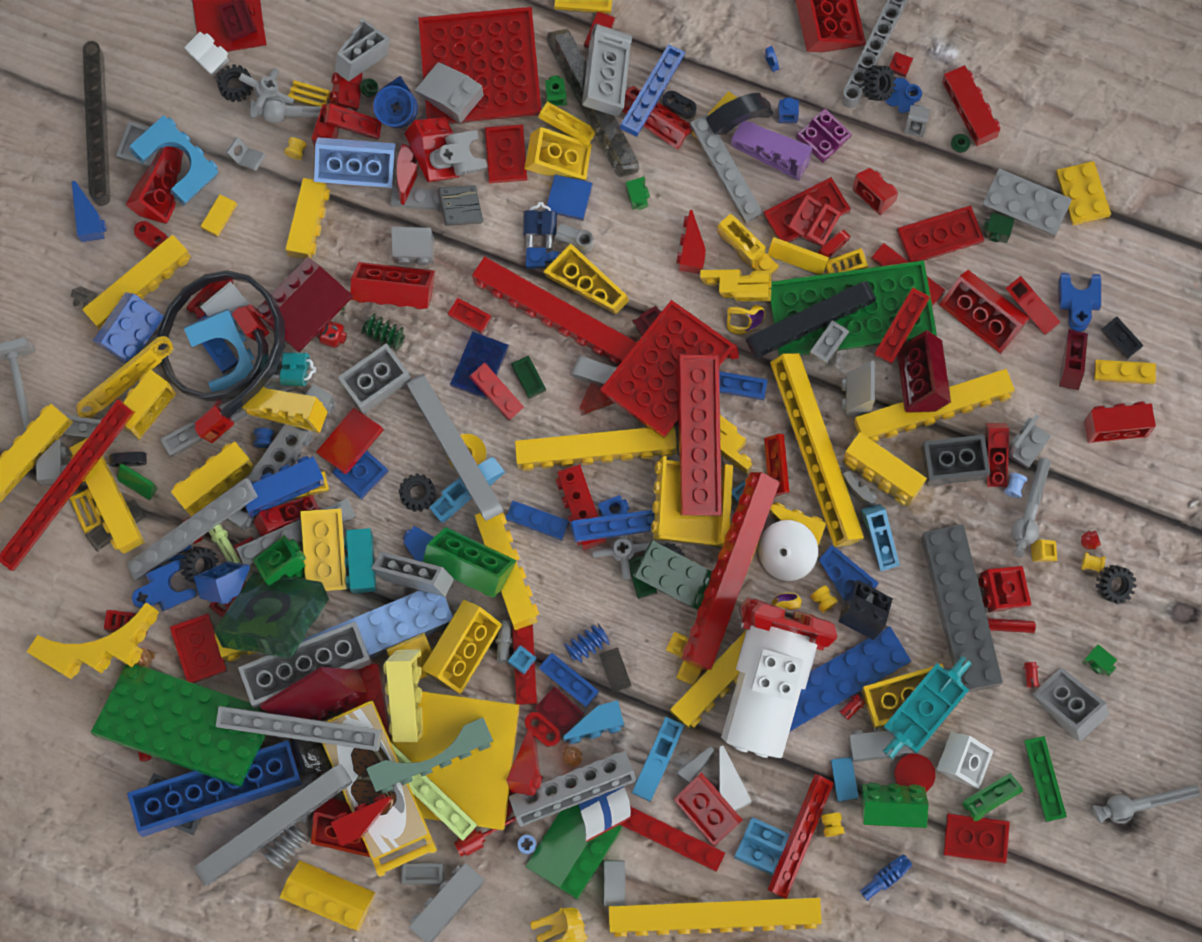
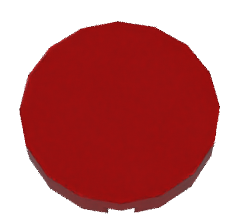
M909 754L902 757L896 764L894 778L896 784L900 786L916 784L925 787L926 792H928L934 785L936 772L932 762L927 757L920 754Z

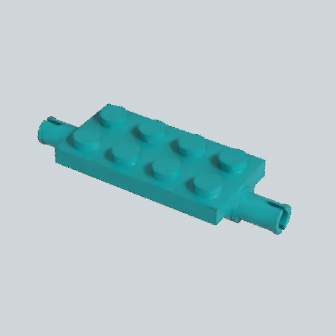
M961 656L951 670H946L936 663L885 724L884 728L894 737L886 748L882 750L885 755L893 749L888 756L893 760L903 746H907L915 754L918 753L969 691L961 682V676L972 665L969 660L962 666L966 658Z

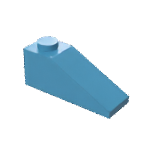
M881 504L861 509L865 528L880 571L900 566L886 509Z

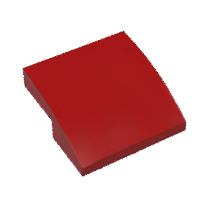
M806 194L786 228L810 242L824 246L842 213L827 203L821 204Z

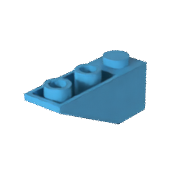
M618 700L598 705L563 737L564 742H569L571 745L581 742V738L589 737V739L601 737V733L609 731V734L620 732L621 728L624 727V722Z

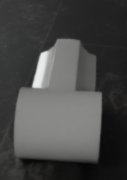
M562 223L556 231V241L567 245L572 244L584 254L593 251L595 245L591 232L587 230L580 231ZM583 240L590 241L588 244H581Z

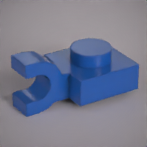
M527 248L526 268L546 269V263H552L559 256V251L547 253L546 248Z

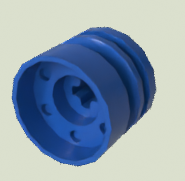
M391 85L384 87L377 93L374 99L373 109L376 117L380 122L392 128L407 127L418 115L416 98L411 92L400 86ZM399 104V106L402 107L401 111L397 110L396 112V110L393 107L394 105Z

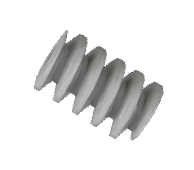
M295 825L292 826V830H286V836L283 834L279 835L281 842L273 841L275 848L267 847L269 855L262 852L273 865L281 869L285 868L282 861L290 862L289 854L296 856L294 848L302 849L300 842L308 843L306 835Z

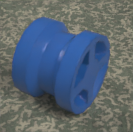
M269 428L254 429L255 440L253 441V446L256 448H268L272 443L271 437L274 431Z

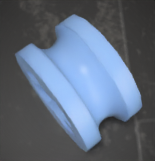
M523 835L519 838L518 848L522 853L531 854L535 851L537 843L533 836ZM525 839L533 842L530 850H525V847H521V844L525 843Z

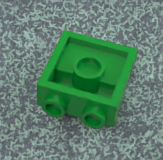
M284 534L255 557L253 561L264 581L270 586L285 573L289 578L298 573L306 566L304 560L307 558L300 550L298 543L294 539L289 540Z

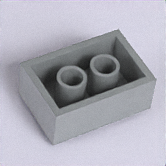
M386 343L340 375L338 380L361 413L365 414L405 386L406 382L411 380V377Z

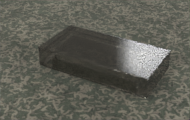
M619 648L600 653L599 657L612 693L632 687Z

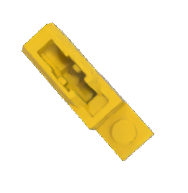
M732 213L719 223L717 234L738 251L737 255L754 271H770L771 275L779 268V265L765 253L766 247Z
M740 269L701 270L700 272L703 284L716 286L717 283H720L719 293L722 298H734L737 302L771 301V289L769 288H771L772 279L770 271H753L750 275L742 276Z
M720 415L721 456L745 474H748L752 469V460L744 453L739 454L746 445V439L737 432L735 425Z

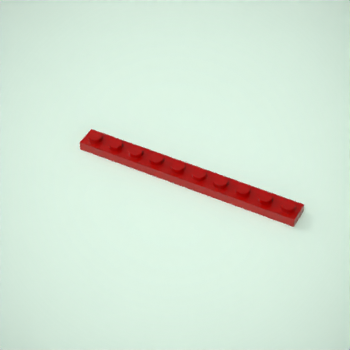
M117 399L1 551L0 562L10 571H15L135 414V411L124 402Z

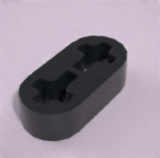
M667 91L663 95V106L685 119H691L696 115L697 107L691 99L676 91ZM675 98V102L668 103V99ZM690 106L691 111L685 112V108Z
M124 452L110 454L109 466L119 467L120 464H124L127 467L146 465L147 453Z

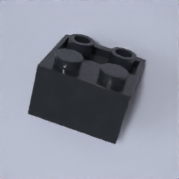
M856 580L842 606L838 622L875 640L886 627L893 598Z

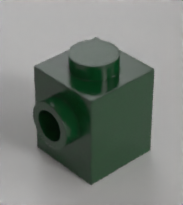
M991 213L990 218H986L983 225V230H986L984 237L992 242L1007 243L1015 219Z

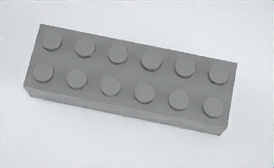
M352 622L240 666L238 669L251 705L255 709H259L262 702L320 667L358 670L371 665L372 661L359 626L356 622Z

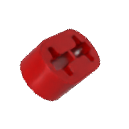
M845 230L840 231L818 251V254L830 258L850 240L851 236Z

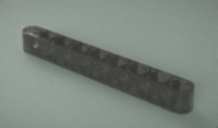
M568 29L549 32L547 34L548 46L591 128L595 132L614 172L618 177L637 173L640 167L638 159L623 131L620 129L615 116L582 106L587 63L571 32Z
M88 41L83 46L89 195L95 204L104 206L110 201L104 54L97 42ZM92 51H97L95 54L90 55ZM98 68L95 72H91L92 69ZM98 86V88L91 90L92 87ZM99 103L97 107H92L94 104ZM100 121L99 124L93 125L94 122ZM96 139H101L98 143H94ZM102 156L100 160L94 161L96 157ZM103 174L101 178L95 179L97 175ZM99 192H103L100 197H96Z

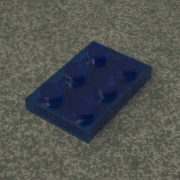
M472 331L451 380L450 387L487 400V396L469 376L483 363H486L497 376L509 345Z

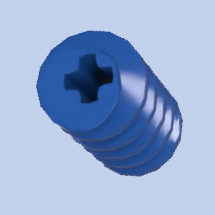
M599 623L598 628L595 625H591L592 632L585 629V637L577 634L578 641L571 638V646L567 643L563 644L574 662L577 660L582 663V655L587 659L590 658L588 651L596 654V646L602 650V642L610 645L609 639Z

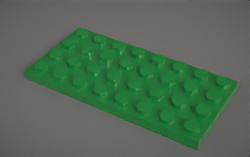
M917 261L771 282V288H769L771 289L770 303L774 324L842 291L867 281L877 299L872 304L835 321L849 331V334L837 351L880 345L912 288L930 296L925 262ZM931 297L906 341L912 340L926 330L937 336ZM829 325L779 348L778 355L799 353L800 356L811 355L810 351Z
M126 664L99 714L91 734L241 787L266 734L216 727L218 707L225 706L259 712L266 711L261 708L255 709L250 702L138 664L130 667Z

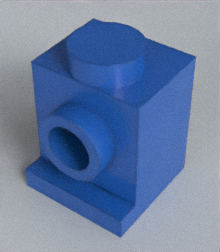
M793 98L779 100L778 123H798L799 100H794Z

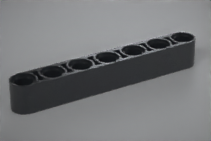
M864 281L752 334L745 341L753 357L759 358L829 325L832 320L835 322L872 304L877 298L868 282Z

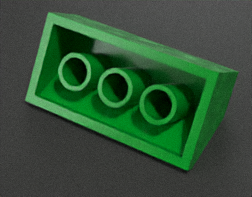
M447 527L427 544L423 558L424 563L443 567L454 580L492 598L503 589L517 561Z

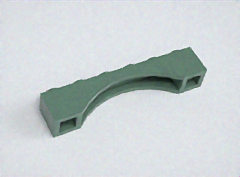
M481 718L463 726L455 741L446 750L431 759L409 764L384 760L366 769L375 791H381L384 794L393 790V785L399 782L401 785L412 782V777L420 774L423 777L433 772L431 768L438 765L440 768H444L452 764L451 760L456 757L462 760L471 756L470 751L478 748L480 752L491 747L490 743L493 742L484 718Z

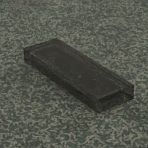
M134 499L127 504L136 524L146 517V514ZM102 523L85 535L97 552L111 543L110 540L113 539L111 533L106 532Z

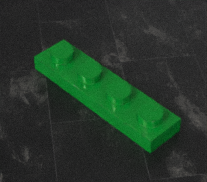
M1045 736L1024 740L1045 823L1067 818Z

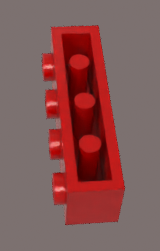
M581 465L558 471V478L555 481L558 490H563L564 497L561 498L565 509L569 508L570 510L569 522L598 517ZM606 538L577 542V545H582L584 551L605 544Z

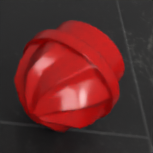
M1088 530L1081 537V545L1087 550H1096L1098 546H1101L1096 530L1092 532Z

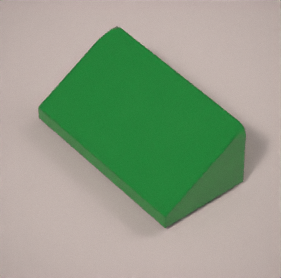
M120 464L118 481L147 500H151L158 490L157 486L126 465Z

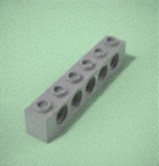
M626 751L541 783L534 796L515 793L509 796V800L519 826L522 827L637 780Z

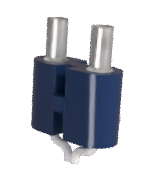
M538 202L530 210L523 211V235L526 236V248H533V236L541 235L546 237V249H552L553 236H556L557 212L551 211L548 206H544L543 202ZM541 204V207L547 209L548 211H537L533 209L539 208Z

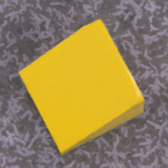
M1039 539L1031 544L1032 561H1058L1056 541Z

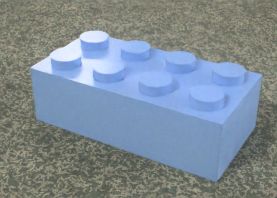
M317 138L315 144L314 182L392 188L394 181L395 143Z

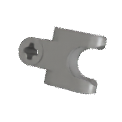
M478 131L456 133L445 137L447 145L430 154V162L433 167L437 169L453 167L456 176L480 172L488 168L486 159L475 158L469 149L470 143L479 139Z

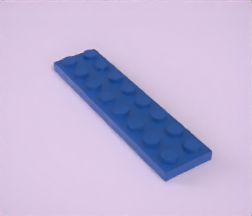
M891 626L884 629L875 640L869 638L810 672L806 689H801L789 732L859 693L864 686L874 684L912 662Z

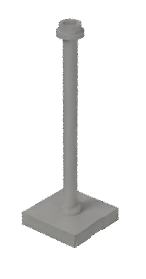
M24 337L0 343V361L9 360L23 426L26 431V427L31 420L17 358L36 352L34 345Z

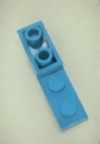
M494 457L478 465L489 486L506 473ZM458 478L441 492L443 495L429 508L440 522L445 523L472 497L462 480Z
M665 717L632 794L651 802L684 728L683 724Z

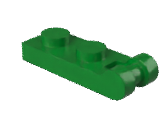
M1009 773L964 800L962 806L966 811H970V816L974 821L982 819L984 814L1022 793L1023 788L1014 776Z

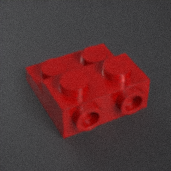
M1023 566L987 569L980 573L978 584L984 590L983 604L985 608H988V613L1024 608L1032 605Z

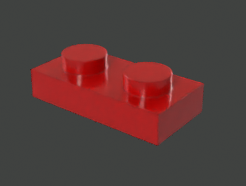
M458 297L448 312L449 317L483 334L492 319L490 314Z

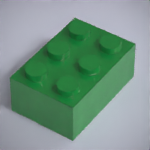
M874 782L862 784L861 813L863 825L927 828L929 803L925 787L916 784L910 786H900L895 783L879 785Z

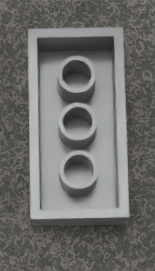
M999 168L982 207L1000 215L1014 218L1016 222L1055 237L1072 199Z

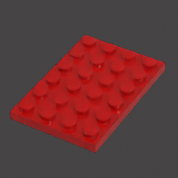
M671 299L602 386L600 392L665 438L679 420L678 356L680 354L719 356L720 368L735 348V345Z

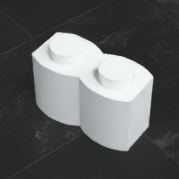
M199 32L184 49L214 77L229 62L227 58L228 53L221 46L217 48L213 44L215 42L209 34L206 33L204 35Z

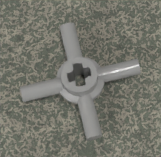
M276 68L271 70L269 77H264L260 81L243 73L239 78L240 81L255 88L257 101L254 109L256 111H261L266 99L271 97L281 98L287 105H292L294 101L293 98L278 91V84L275 80L279 70Z
M625 535L617 536V539L610 548L592 550L593 558L612 555L615 560L621 562L623 580H630L629 560L634 556L635 552L646 551L650 542L633 544L631 540L625 538ZM621 546H625V553H621Z

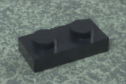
M1118 316L1101 329L1104 335L1127 360L1144 346Z

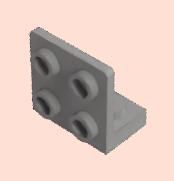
M1035 415L1033 419L1029 417L1026 420L1022 429L1017 433L1009 446L1011 451L1008 457L1026 469L1031 466L1051 437L1034 425L1039 418L1038 415Z

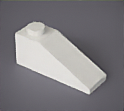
M724 746L719 747V793L737 811L751 804L752 801Z

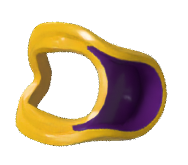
M760 305L752 306L751 310L729 307L727 309V329L729 332L738 335L752 332L762 324L765 318L764 308ZM731 314L746 315L749 318L748 326L737 327L730 325Z
M781 593L773 599L771 604L788 610H796L801 607L802 600L798 594Z

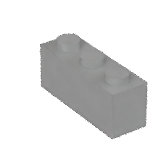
M884 727L875 728L870 733H865V730L853 731V735L848 737L852 762L889 758V754L893 751L891 749L887 755L882 752L894 738ZM903 746L895 757L914 754V752L907 746Z

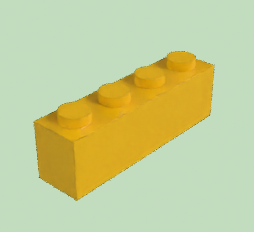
M303 178L285 249L289 257L306 259L307 257L312 258V254L315 255L317 250L316 238L321 234L320 221L321 218L324 219L326 213L325 201H328L330 197V189H328L326 183L314 182L313 179Z

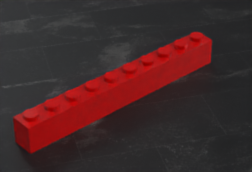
M485 256L472 274L474 285L479 289L489 290L495 298H503L508 301L507 303L515 309L519 307L524 310L527 316L540 319L541 323L546 327L556 328L562 336L572 337L578 345L582 347L588 346L594 354L609 358V362L616 366L621 364L637 343Z
M750 472L746 479L745 488L739 497L738 507L732 516L729 531L725 535V542L718 554V561L711 573V580L704 592V599L697 611V618L690 630V637L683 649L681 660L699 669L712 670L780 483L763 472Z

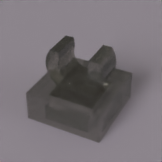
M80 286L72 289L70 297L75 298L73 306H79L80 301H82L84 308L98 296V293Z

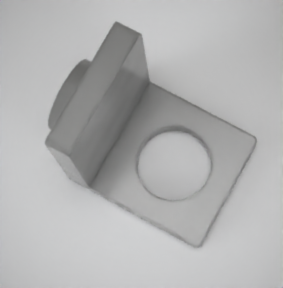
M235 137L226 151L238 165L252 170H257L266 156L263 152L248 148L238 137ZM240 145L241 151L239 155L235 156L234 148Z

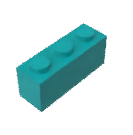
M371 528L346 530L347 536L343 537L344 549L348 550V556H345V567L349 568V576H346L347 588H350L353 594L377 591L376 573L372 570L375 563L373 532Z

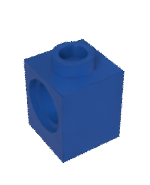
M620 495L598 504L602 517L625 514L630 510L627 500H622ZM612 506H618L621 510L619 513L613 514L609 509Z

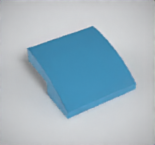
M752 817L734 859L772 876L790 834Z

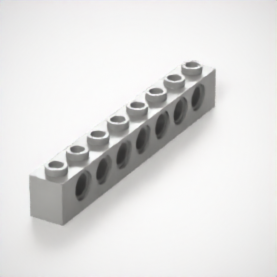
M313 384L306 395L317 397L323 403L328 414H330L335 407L333 396ZM285 424L247 479L255 483L260 481V477L268 471H273L275 474L279 472V468L288 464L291 466L293 462L296 463L301 456V450L312 441L314 432L305 429L301 430ZM290 439H297L295 445H287ZM279 455H285V459L282 462H276V459ZM241 508L226 520L246 531L247 528H251L254 524L255 516L250 518L248 512L242 511Z

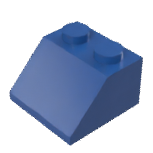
M226 561L193 576L200 599L209 600V602H220V604L231 602L232 598L238 596L250 569L249 565Z

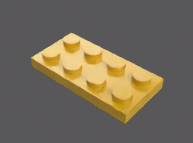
M341 509L300 511L303 554L307 558L304 560L306 564L304 567L305 591L319 592L347 589Z

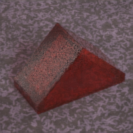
M590 383L579 407L581 416L613 405L615 402L600 392L601 386Z

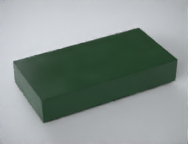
M529 355L511 363L528 399L546 391Z
M643 555L629 560L630 575L638 599L657 594L656 588L633 577Z

